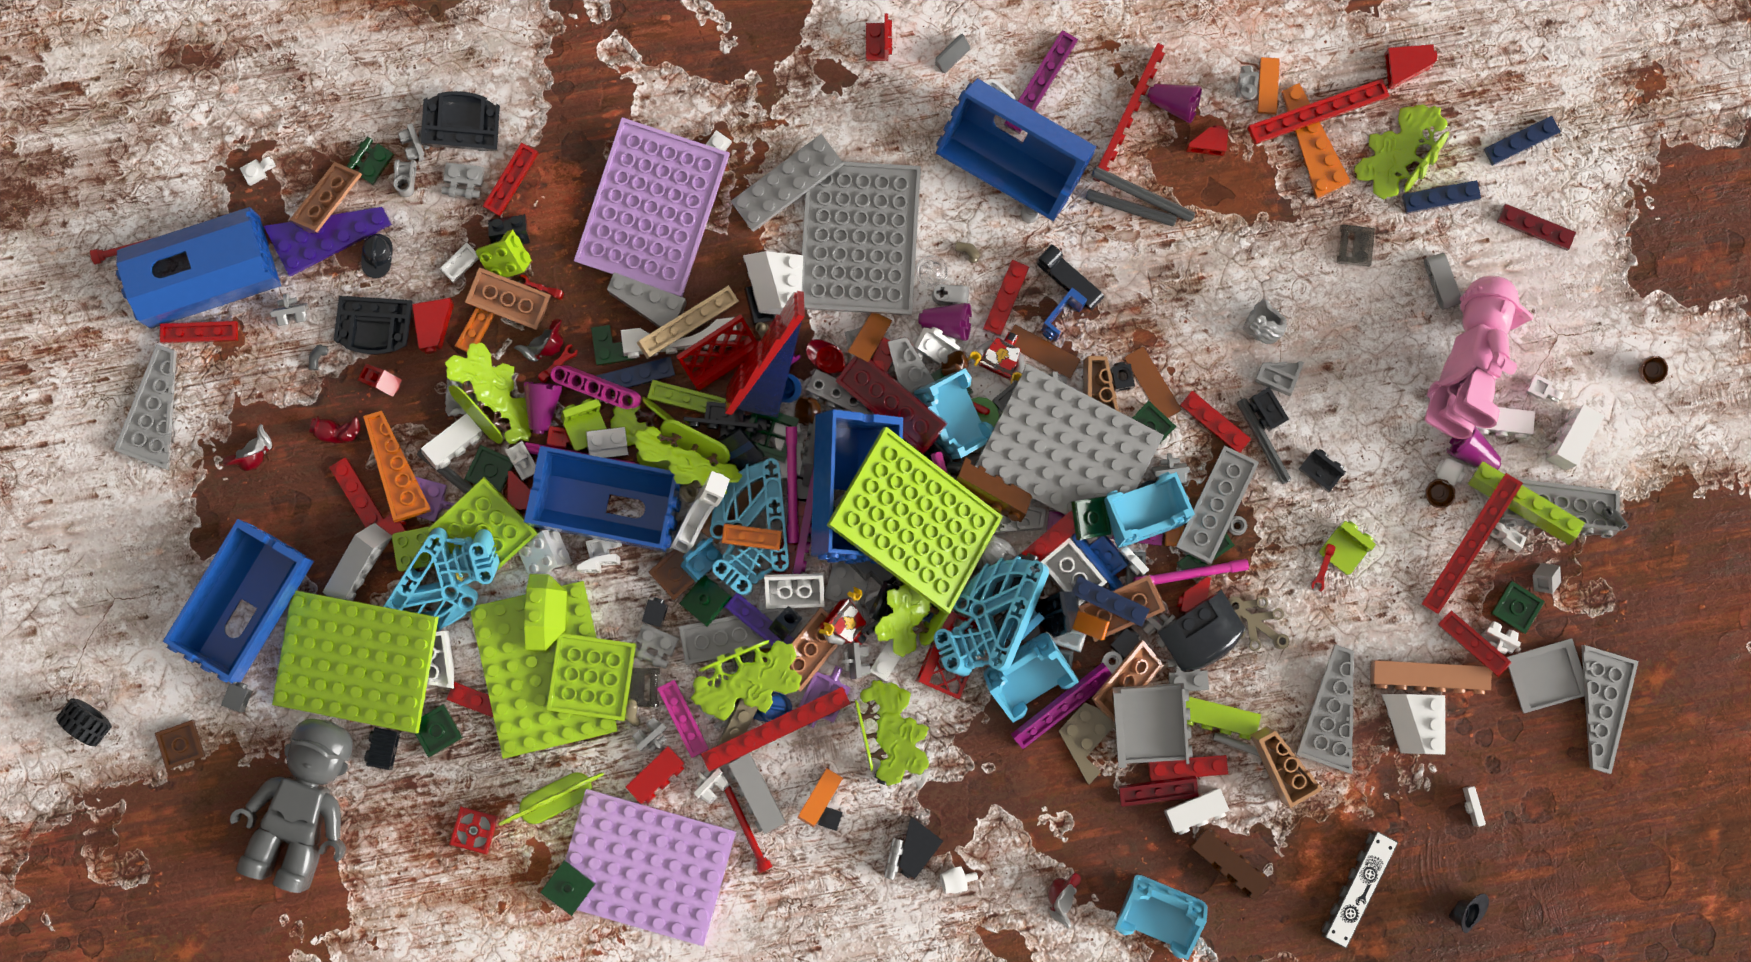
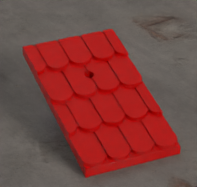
M797 290V292L792 293L780 315L776 314L761 341L756 342L745 362L740 363L727 385L725 414L732 415L736 409L778 418L801 322L805 317L804 292Z

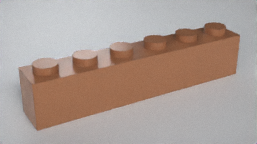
M1377 660L1371 661L1370 684L1376 685L1377 689H1388L1389 685L1395 686L1396 690H1407V687H1415V691H1427V688H1434V692H1446V689H1453V693H1465V690H1473V694H1485V691L1491 690L1492 672L1485 666Z

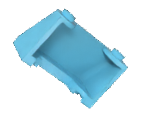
M966 368L914 391L915 397L948 423L935 442L952 459L962 458L984 446L994 429L991 424L981 422L966 389L971 385L972 380Z
M1177 472L1161 474L1156 483L1125 494L1122 492L1118 493L1117 490L1112 491L1104 499L1114 540L1118 548L1181 527L1195 515Z
M1042 633L1020 646L1007 671L1001 672L989 666L983 673L989 692L1013 723L1026 715V704L1056 685H1059L1062 689H1070L1079 682L1048 633Z
M1136 875L1118 916L1115 930L1123 935H1131L1134 930H1137L1170 944V949L1174 956L1188 960L1207 922L1208 907L1206 903L1198 898L1145 876Z

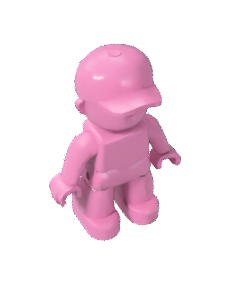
M1483 276L1470 284L1463 296L1460 297V309L1463 313L1462 326L1465 332L1456 337L1439 381H1435L1427 392L1430 402L1425 415L1426 423L1453 438H1470L1474 426L1481 428L1496 426L1500 411L1492 403L1495 393V380L1501 377L1502 371L1514 374L1517 369V364L1510 360L1507 334L1509 330L1515 329L1533 319V315L1519 304L1518 291L1512 282L1500 276Z

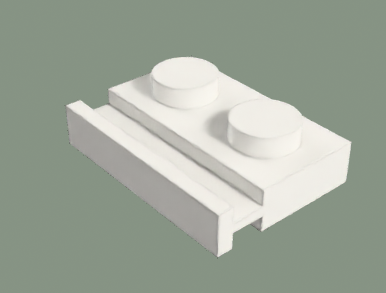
M625 427L586 432L589 455L602 458L628 455Z

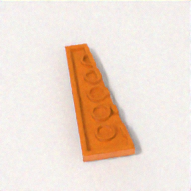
M1300 83L1282 91L1287 112L1310 104ZM1320 122L1294 131L1316 199L1351 182Z
M378 411L363 416L394 523L431 512V508L383 412Z

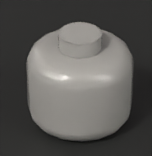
M1026 205L1022 207L1021 218L1024 222L1034 223L1039 218L1040 213Z

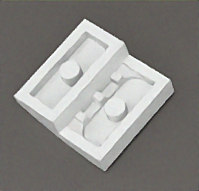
M617 554L597 556L577 565V570L581 573H601V565H620V557Z

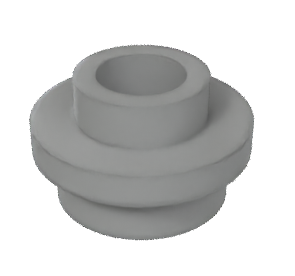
M1235 516L1228 530L1233 535H1242L1247 529V522L1244 518ZM1234 523H1239L1240 529H1235Z

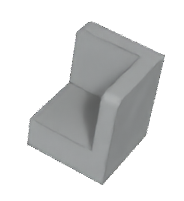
M1541 563L1533 574L1534 591L1553 594L1561 583L1559 565Z

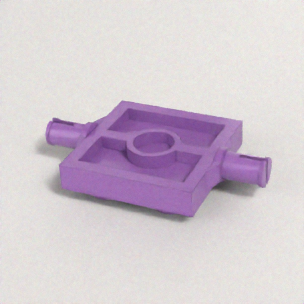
M415 477L431 508V512L415 517L435 522L443 508L450 509V506H453L455 503L445 501L447 485Z
M835 665L831 676L816 672L799 706L805 705L840 687H843L846 695H848L851 688L838 680L843 669ZM840 710L833 712L823 717L822 719H826L834 723ZM815 721V722L812 723V725H811L812 728L815 727L817 721Z

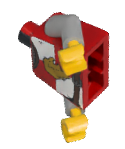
M1008 332L1005 340L996 338L995 340L985 342L975 351L971 352L968 357V361L970 359L976 361L974 366L978 364L1009 380L1011 384L1014 380H1019L1025 369L1024 356L1020 353L1021 349L1014 346L1018 336L1011 332Z
M853 587L854 592L849 591L847 593L850 599H841L820 624L819 633L824 635L828 643L842 645L851 643L854 640L859 645H862L866 641L867 637L860 632L866 625L860 602L863 594L862 590Z

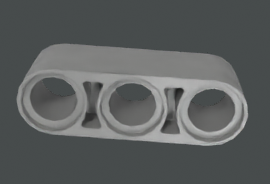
M1445 253L1424 258L1425 269L1440 308L1444 310L1461 304V295Z

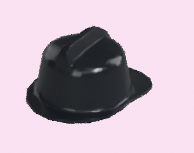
M374 234L368 237L363 244L361 266L364 273L371 278H381L390 270L393 246L387 236Z
M1483 893L1476 896L1473 900H1459L1450 912L1449 918L1461 926L1464 933H1468L1484 917L1489 905L1488 896Z

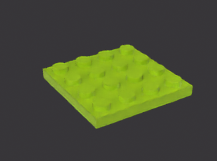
M485 477L427 529L431 532L434 528H442L447 532V538L465 539L466 537L474 539L479 530L486 529L490 531L495 543L493 547H496L495 553L498 554L499 558L497 570L538 534L534 527L524 523L525 518ZM447 542L450 554L453 553L456 546H459V549L462 547V545Z
M562 633L557 640L547 711L625 721L636 644Z

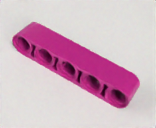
M556 366L551 371V378L554 382L620 408L633 409L641 404L642 399L638 392L571 366ZM561 370L564 371V378L561 377ZM578 376L581 378L580 385L577 382ZM595 383H597V385H598V391H597V392H596L595 389H594V384H595ZM612 389L615 391L614 398H612L611 396ZM628 396L632 398L631 405L628 403Z

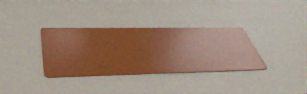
M871 313L848 352L869 362L891 325L892 320L881 314Z
M1016 324L1013 326L1011 333L1018 336L1014 346L1020 348L1021 353L1069 379L1072 377L1080 362L1078 357Z
M1144 347L1124 357L1127 364H1131L1132 372L1149 400L1167 418L1182 410Z

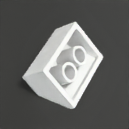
M823 573L764 575L766 609L787 608L788 606L790 608L824 607Z

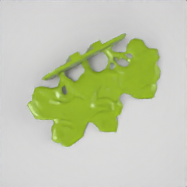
M1421 104L1414 107L1400 108L1398 123L1401 127L1400 133L1396 134L1393 131H1387L1382 135L1378 133L1369 134V147L1375 152V156L1363 158L1355 166L1354 171L1357 174V179L1364 181L1373 180V193L1383 200L1387 197L1398 195V183L1401 179H1408L1404 187L1405 192L1411 189L1418 178L1422 180L1427 173L1428 165H1434L1437 161L1438 153L1449 136V131H1446L1437 142L1434 141V133L1444 130L1448 125L1447 120L1441 116L1440 107L1432 106L1428 108ZM1424 129H1427L1430 134L1427 136L1429 140L1423 135ZM1428 144L1431 146V149L1424 159L1418 157L1416 149L1420 145ZM1414 161L1419 162L1420 164L1410 175L1406 166ZM1398 172L1402 175L1396 176L1395 173Z
M769 640L749 648L748 646H742L734 649L735 654L730 655V653L717 657L718 661L698 669L701 672L714 668L715 673L710 679L705 676H698L694 679L693 686L695 692L690 699L694 704L700 705L703 712L708 715H714L723 721L734 711L735 702L738 698H742L745 705L749 707L756 706L759 711L766 713L773 703L771 695L773 691L781 692L785 695L799 690L802 676L789 668L797 656L792 644H786L778 640L773 644L768 653L761 652L759 647L768 644ZM754 650L756 653L755 662L743 663L740 656ZM762 657H766L768 661L764 662ZM735 658L738 671L733 674L724 673L722 671V663ZM718 675H720L721 684L719 687H715V679H719ZM723 676H727L728 680H724Z

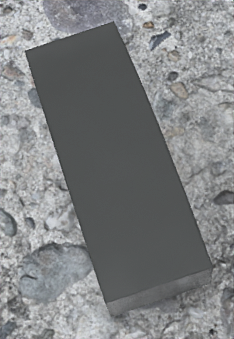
M871 561L849 564L865 581L872 577L882 586L884 581L893 583L896 580L893 574L879 564H871Z

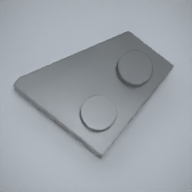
M1304 362L1262 363L1255 382L1291 396Z

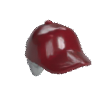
M262 424L258 426L257 438L249 441L235 455L224 458L223 466L237 464L245 472L258 468L263 462L264 454L272 448L271 439L264 431Z
M1078 873L1072 874L1068 879L1056 878L1048 890V899L1051 903L1049 910L1051 917L1065 925L1068 929L1071 927V922L1066 914L1072 907L1073 896L1076 893L1075 888L1081 882V877Z

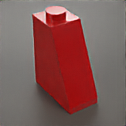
M1434 44L1388 48L1384 53L1388 90L1394 89L1430 69L1437 61V51L1434 50Z
M451 298L412 304L418 347L425 354L435 353L437 349H442L454 302Z

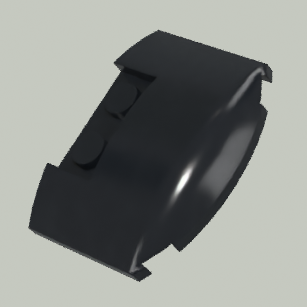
M463 91L442 92L430 99L427 97L423 99L421 144L437 148L450 147L478 151H497L500 105L496 103L495 106L484 96Z
M339 296L334 341L340 343L348 350L369 355L391 353L406 347L412 300Z
M1220 589L1158 630L1157 633L1180 670L1186 671L1207 667L1223 658L1236 646L1246 628L1224 592Z

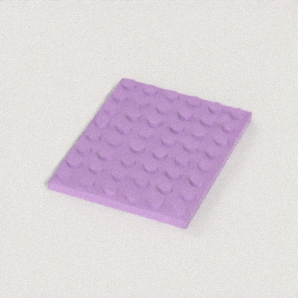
M621 118L574 261L610 274L615 272L682 297L730 153Z
M586 789L565 860L596 884L577 910L704 946L736 831Z

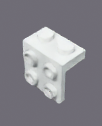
M543 530L518 551L528 575L546 574L554 568L566 566L572 562L569 552L566 550L561 539V535L557 531Z

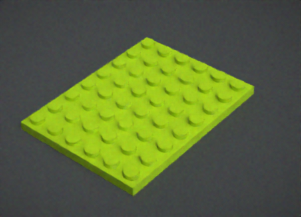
M884 427L831 516L827 526L945 614H950L1003 516L888 427Z
M584 581L563 585L562 587L567 591L566 626L563 633L597 638ZM526 594L477 605L470 610L503 759L618 732L616 720L547 711L558 638L546 651H530L525 649Z
M296 591L289 604L272 705L419 733L439 617Z

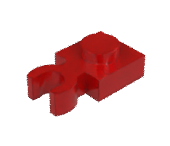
M549 426L546 446L565 449L566 444H569L572 447L565 428Z

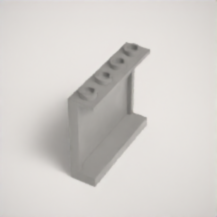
M1184 683L1113 687L1118 767L1126 768L1127 763L1186 760V764H1189V757H1193L1192 745H1188V739L1192 737L1191 727H1187V720H1190V708H1186V701H1189V691L1184 688Z

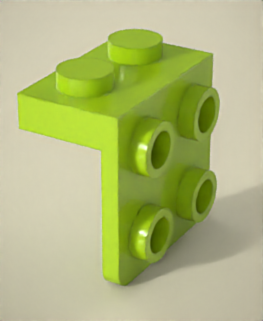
M513 229L507 231L499 242L480 247L475 252L487 271L505 278L524 273L532 261L529 253L525 250L520 238Z
M587 399L581 405H569L562 411L561 420L575 451L588 448L586 432L607 429L600 414L601 404L599 399Z
M1345 520L1339 524L1322 546L1319 554L1324 557L1327 544L1334 545L1336 549L1330 559V563L1344 574L1350 575L1367 552L1372 551L1376 544L1367 533L1362 534L1357 530L1358 526Z
M429 527L394 533L392 535L396 564L399 571L407 570L430 534L427 530ZM435 538L432 544L436 545L438 540ZM427 552L421 553L413 568L426 567L432 559L431 555Z

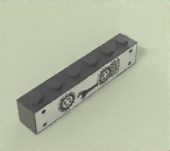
M1373 831L1367 835L1364 842L1366 846L1363 851L1361 850L1356 857L1358 862L1355 868H1351L1347 878L1349 880L1347 885L1342 886L1339 892L1340 899L1337 904H1333L1330 910L1332 915L1329 921H1325L1321 929L1323 932L1322 937L1343 948H1347L1398 845L1397 841L1378 831Z

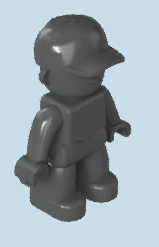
M306 719L300 722L290 736V743L285 746L284 752L287 757V766L294 776L286 778L278 776L267 780L247 802L246 807L235 810L230 817L232 825L239 822L242 814H245L248 817L246 827L253 828L257 821L256 812L272 799L269 810L264 815L260 827L250 838L244 855L239 859L236 872L260 880L270 877L274 871L282 842L288 843L283 864L276 872L272 884L282 890L293 893H301L310 888L320 854H325L329 845L335 848L333 858L336 862L343 858L346 851L344 842L338 839L341 833L340 805L338 800L330 794V790L320 785L328 784L334 781L337 776L344 775L347 772L348 764L345 761H349L352 754L353 740L350 733L341 726L321 719ZM324 817L328 841L324 842L319 849L321 824Z

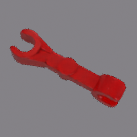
M520 275V278L526 279L524 285L547 292L557 299L561 300L564 293L561 290L530 282L526 275Z
M572 344L567 345L561 357L555 360L547 370L542 371L538 375L542 383L548 381L554 367L562 366L565 361L577 356L578 350L573 354L568 353V350L573 347Z
M1327 544L1319 573L1311 582L1312 589H1314L1315 583H1321L1320 592L1324 589V576L1336 549L1332 544Z

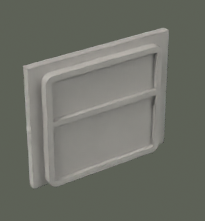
M1572 638L1506 657L1512 662L1508 669L1523 714L1585 696L1583 670Z

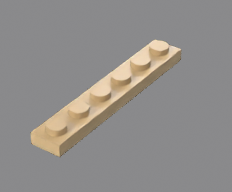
M728 285L642 338L637 344L648 359L737 304L739 300Z

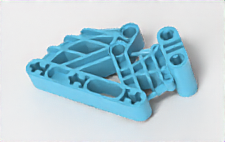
M768 458L751 466L746 464V468L739 471L743 475L738 483H728L727 494L724 495L718 507H715L712 512L710 534L717 540H722V535L716 536L714 534L715 527H724V524H742L743 526L750 527L765 508L769 530H771V524L774 520L782 521L784 546L780 551L748 547L743 551L738 548L741 553L735 557L732 554L735 546L729 544L726 552L723 554L724 560L720 559L714 562L712 568L714 574L742 596L750 595L753 591V584H757L764 578V575L773 570L782 573L789 568L781 470L779 462L774 458ZM769 463L777 466V468L773 469L774 476L778 475V478L771 477L769 469H766V467H769ZM763 479L764 487L752 500L751 484ZM748 487L749 505L739 516L737 497ZM773 501L780 504V507H777V514H782L781 517L773 516L770 518V514L774 515V510L770 507V505H773ZM734 504L736 520H729L730 511ZM785 552V555L781 554V559L786 564L782 565V568L779 569V566L775 565L779 561L778 555L774 556V553ZM760 556H762L771 563L772 567L756 574L754 568L756 565L761 568V565L757 562ZM722 565L727 568L723 574L718 571ZM742 582H745V584L748 585V587L745 588V591L739 589V586L742 585Z
M434 528L383 607L410 611L404 608L421 605L417 612H410L439 617L437 632L441 631L443 627L458 621L475 607L478 600L477 591L466 584L473 581L489 584L493 581L498 569L499 558L498 554L495 553L496 547H493L495 543L491 532L481 529L476 533L474 539L471 537L449 539L444 529ZM436 537L439 538L436 545L432 544ZM447 542L462 545V547L459 549V546H456L453 553L450 554ZM423 552L429 553L432 559L426 568L421 572L416 571L413 565L419 555ZM434 562L439 582L418 586ZM456 573L459 574V577H463L465 573H468L469 576L461 582L457 579ZM411 579V584L407 586L406 584L408 580ZM447 587L454 588L455 592H450ZM464 597H469L472 602H467ZM441 601L436 610L421 612L427 603ZM446 601L450 603L449 605L442 608Z
M1020 556L1004 561V558H1000L996 564L991 566L986 563L981 572L969 581L955 603L954 609L971 618L967 621L965 620L959 627H954L953 632L939 629L934 635L936 647L938 650H941L939 655L943 656L941 660L947 671L966 677L970 675L972 669L984 667V665H990L993 669L1001 672L1007 671L1010 668L1048 578L1049 569L1045 564L1037 560L1021 559ZM1015 577H1022L1019 585L1010 588ZM1004 580L999 594L992 596L997 583ZM966 600V606L961 609L962 601ZM1025 605V608L1020 609V606ZM983 607L984 612L978 616V609ZM1009 609L998 633L992 616ZM975 619L979 632H976L974 629L969 628V634H967V632L964 630H966L970 626V623ZM1018 621V627L1009 647L1005 648V641L1012 624ZM986 649L989 660H977L976 656H985L984 650Z

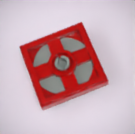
M460 806L449 845L488 855L499 816Z

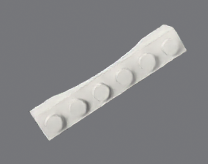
M735 317L716 319L700 333L680 338L659 352L674 354L677 353V350H686ZM641 328L621 330L624 356L638 358L640 354H644L637 342L649 335V333ZM725 334L718 336L717 340L723 341ZM730 335L728 341H735L737 335ZM709 345L703 346L704 349L708 350Z
M713 471L710 473L679 524L671 543L672 548L685 554L692 549L708 516L722 501L730 481L729 478Z

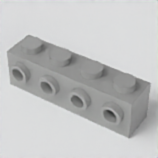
M817 369L815 370L806 389V392L809 394L808 397L814 398L817 401L821 399L826 402L828 407L833 409L838 407L844 411L874 414L835 382L836 378Z
M748 753L729 763L730 768L727 771L732 780L736 778L739 784L736 788L740 796H745L748 803L745 805L750 815L754 813L757 819L755 825L759 832L763 831L766 834L786 823L751 754Z

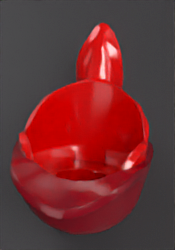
M814 339L807 343L806 354L819 370L828 374L842 373L846 367L845 359L837 346L821 339Z

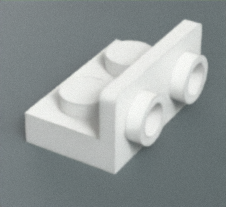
M924 327L914 346L919 352L941 365V362L946 363L947 356L952 350L959 351L960 347L955 344L956 341L949 336H943V332L940 329Z

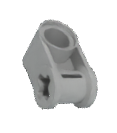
M395 160L394 187L402 197H409L414 193L417 170L415 160L411 162ZM407 183V188L401 190L400 186Z
M939 284L934 288L932 299L939 305L968 303L969 287ZM939 291H943V298H940Z

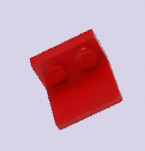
M885 13L884 23H866V61H888V55H892V38H888L892 37V19H888V13Z

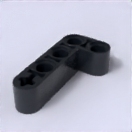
M1050 244L1037 259V265L1063 289L1069 292L1071 288H1074L1087 298L1084 307L1088 310L1093 311L1104 298L1103 293L1063 259L1062 252L1054 245Z

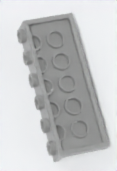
M1518 479L1523 482V486L1585 522L1580 531L1582 535L1591 536L1594 534L1601 535L1602 538H1611L1620 531L1615 523L1605 520L1601 514L1606 506H1610L1620 513V491ZM1508 508L1499 520L1500 523L1508 527L1518 525L1524 526L1526 529L1539 528Z

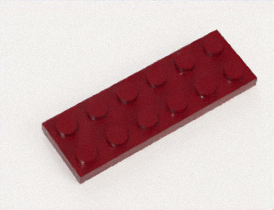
M854 356L835 381L874 414L903 417V438L922 454L926 453L948 424L871 359L867 362Z

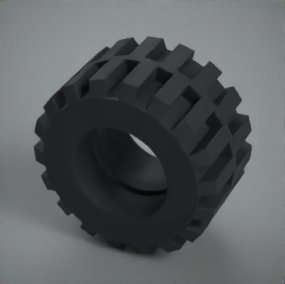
M74 698L69 700L56 717L58 724L68 734L80 742L94 747L101 742L112 728L109 720L101 712L86 702Z

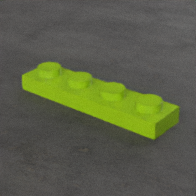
M652 380L647 397L649 400L703 414L706 412L707 402L726 403L725 398Z

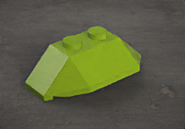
M549 574L529 575L526 588L524 623L526 650L546 651L565 631L567 591Z

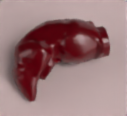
M317 416V418H312L309 433H313L322 442L334 444L353 441L360 432V423L356 416L352 421L342 425L336 424L330 419H319V416Z

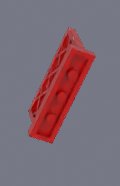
M740 314L676 357L696 389L700 391L740 365L741 362H744L757 341ZM740 322L742 323L739 330H733L735 325ZM725 334L723 341L717 340L718 336ZM730 335H737L735 341H728ZM742 335L748 336V337L745 338L744 340L740 341L741 338H742ZM709 345L707 351H701L703 346ZM715 345L721 346L719 352H712ZM726 346H732L730 349L724 352ZM689 355H693L691 362L683 361ZM698 356H705L703 362H696ZM710 356L716 357L710 362H708ZM694 367H700L698 370L692 373Z
M951 611L941 629L951 631L954 628L953 625L956 619L963 622L969 619ZM972 621L970 623L972 627H968L964 631H967V633L969 634V628H978L976 622ZM933 641L915 681L960 699L970 675L963 677L962 682L960 681L962 676L955 674V678L946 681L942 672L945 670V667L941 668L938 662L941 657L939 655L941 650L937 649L935 641ZM939 672L943 683L938 685L930 683L932 675ZM957 680L959 684L957 694L949 690L947 683Z

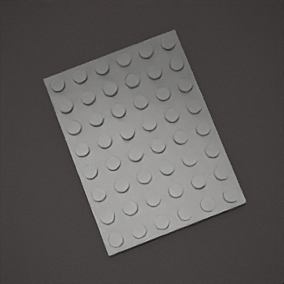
M843 162V166L806 192L802 243V292H804V308L809 310L912 315L921 166Z
M1027 364L975 467L978 468L980 465L986 468L985 472L989 475L1002 477L1005 484L1012 483L1030 493L1032 498L1066 515L1072 510L1071 501L1106 496L1115 490L1123 494L1136 490L1164 435ZM1112 528L1111 535H1106L1109 538H1112L1113 536Z

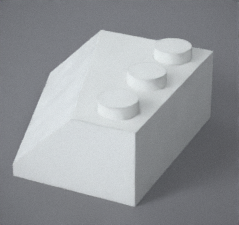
M768 251L743 255L759 313L780 315L792 293L797 292V290L802 291L803 255Z
M449 631L436 632L427 682L429 685L454 688V664Z
M1381 694L1388 710L1387 713L1394 729L1393 732L1400 753L1445 754V695Z

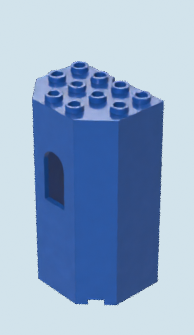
M977 78L973 84L969 83L966 89L961 92L958 98L960 102L958 106L956 105L951 112L952 118L948 120L943 129L945 133L943 136H940L936 143L938 146L936 154L1054 221L1079 183L1094 155L1096 146ZM995 115L1027 132L1025 140L1022 142L999 129L994 123Z
M250 207L117 250L116 265L118 270H116V275L119 281H122V295L129 302L135 319L151 329L160 326V324L170 323L281 287L261 218ZM184 252L187 253L191 269L164 278H157L153 275L152 267L157 261Z
M830 410L815 415L811 556L818 557L819 560H827L830 563L845 561V564H856L871 561V564H878L829 528L827 523L833 515L834 490L847 491L884 427H888L903 439V417L863 414L842 410Z
M540 446L524 523L536 528L666 552L667 548L671 547L672 531H676L678 520L675 517L676 512L679 513L682 502L679 499V490L683 484H676L674 480L675 475L670 470ZM610 495L642 501L645 505L644 514L639 518H630L606 513Z
M237 519L165 636L163 642L168 644L166 648L175 653L185 654L183 658L192 663H201V669L209 673H217V678L226 683L241 682L314 561L306 558V555L267 532L257 529V527L248 522ZM244 600L256 607L257 610L242 634L237 638H231L226 634V624L240 601Z

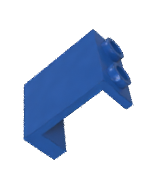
M1071 288L1044 322L1041 329L1043 336L1050 341L1053 339L1056 342L1061 331L1051 323L1067 304L1080 313L1086 304L1087 298L1074 288Z

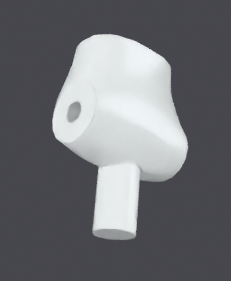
M955 867L940 874V882L944 894L966 892L967 882L978 880L976 872L965 874L962 867Z

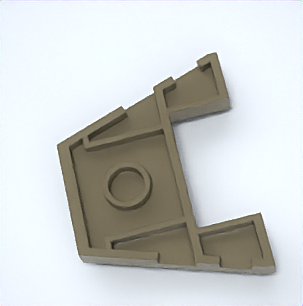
M1084 702L1058 732L1084 776L1085 781L1090 785L1101 771L1086 757L1113 728L1116 730L1115 722L1100 709Z

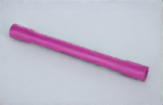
M786 427L787 543H799L797 427Z
M1241 559L1223 564L1150 575L1154 585L1228 572L1249 570V563L1247 559ZM1145 576L1134 577L1133 581L1139 580Z

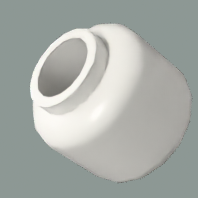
M1447 458L1445 461L1441 460L1435 471L1437 479L1447 480L1453 486L1457 482L1461 484L1466 475L1463 472V464L1451 458Z

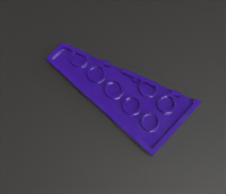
M377 207L331 215L317 233H308L292 222L264 226L288 275L291 277L392 224L384 208Z

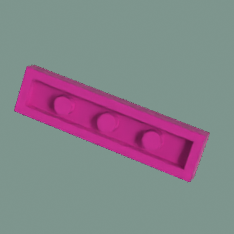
M672 680L657 688L691 758L709 750L676 681Z

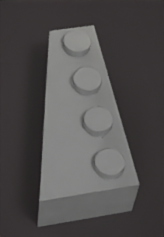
M615 272L607 288L611 296L637 312L643 318L649 320L658 328L683 314L687 304L686 299Z
M376 523L355 534L323 593L326 596L352 601L356 596L355 592L363 584L365 577L392 536Z

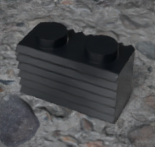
M375 727L374 731H371L369 735V742L371 744L370 750L366 751L364 761L367 762L366 766L393 770L401 732Z

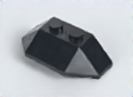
M1067 591L1058 592L1038 601L1035 610L1045 618L1039 625L1043 626L1045 631L1053 638L1070 633L1078 613L1079 601L1075 596V592Z

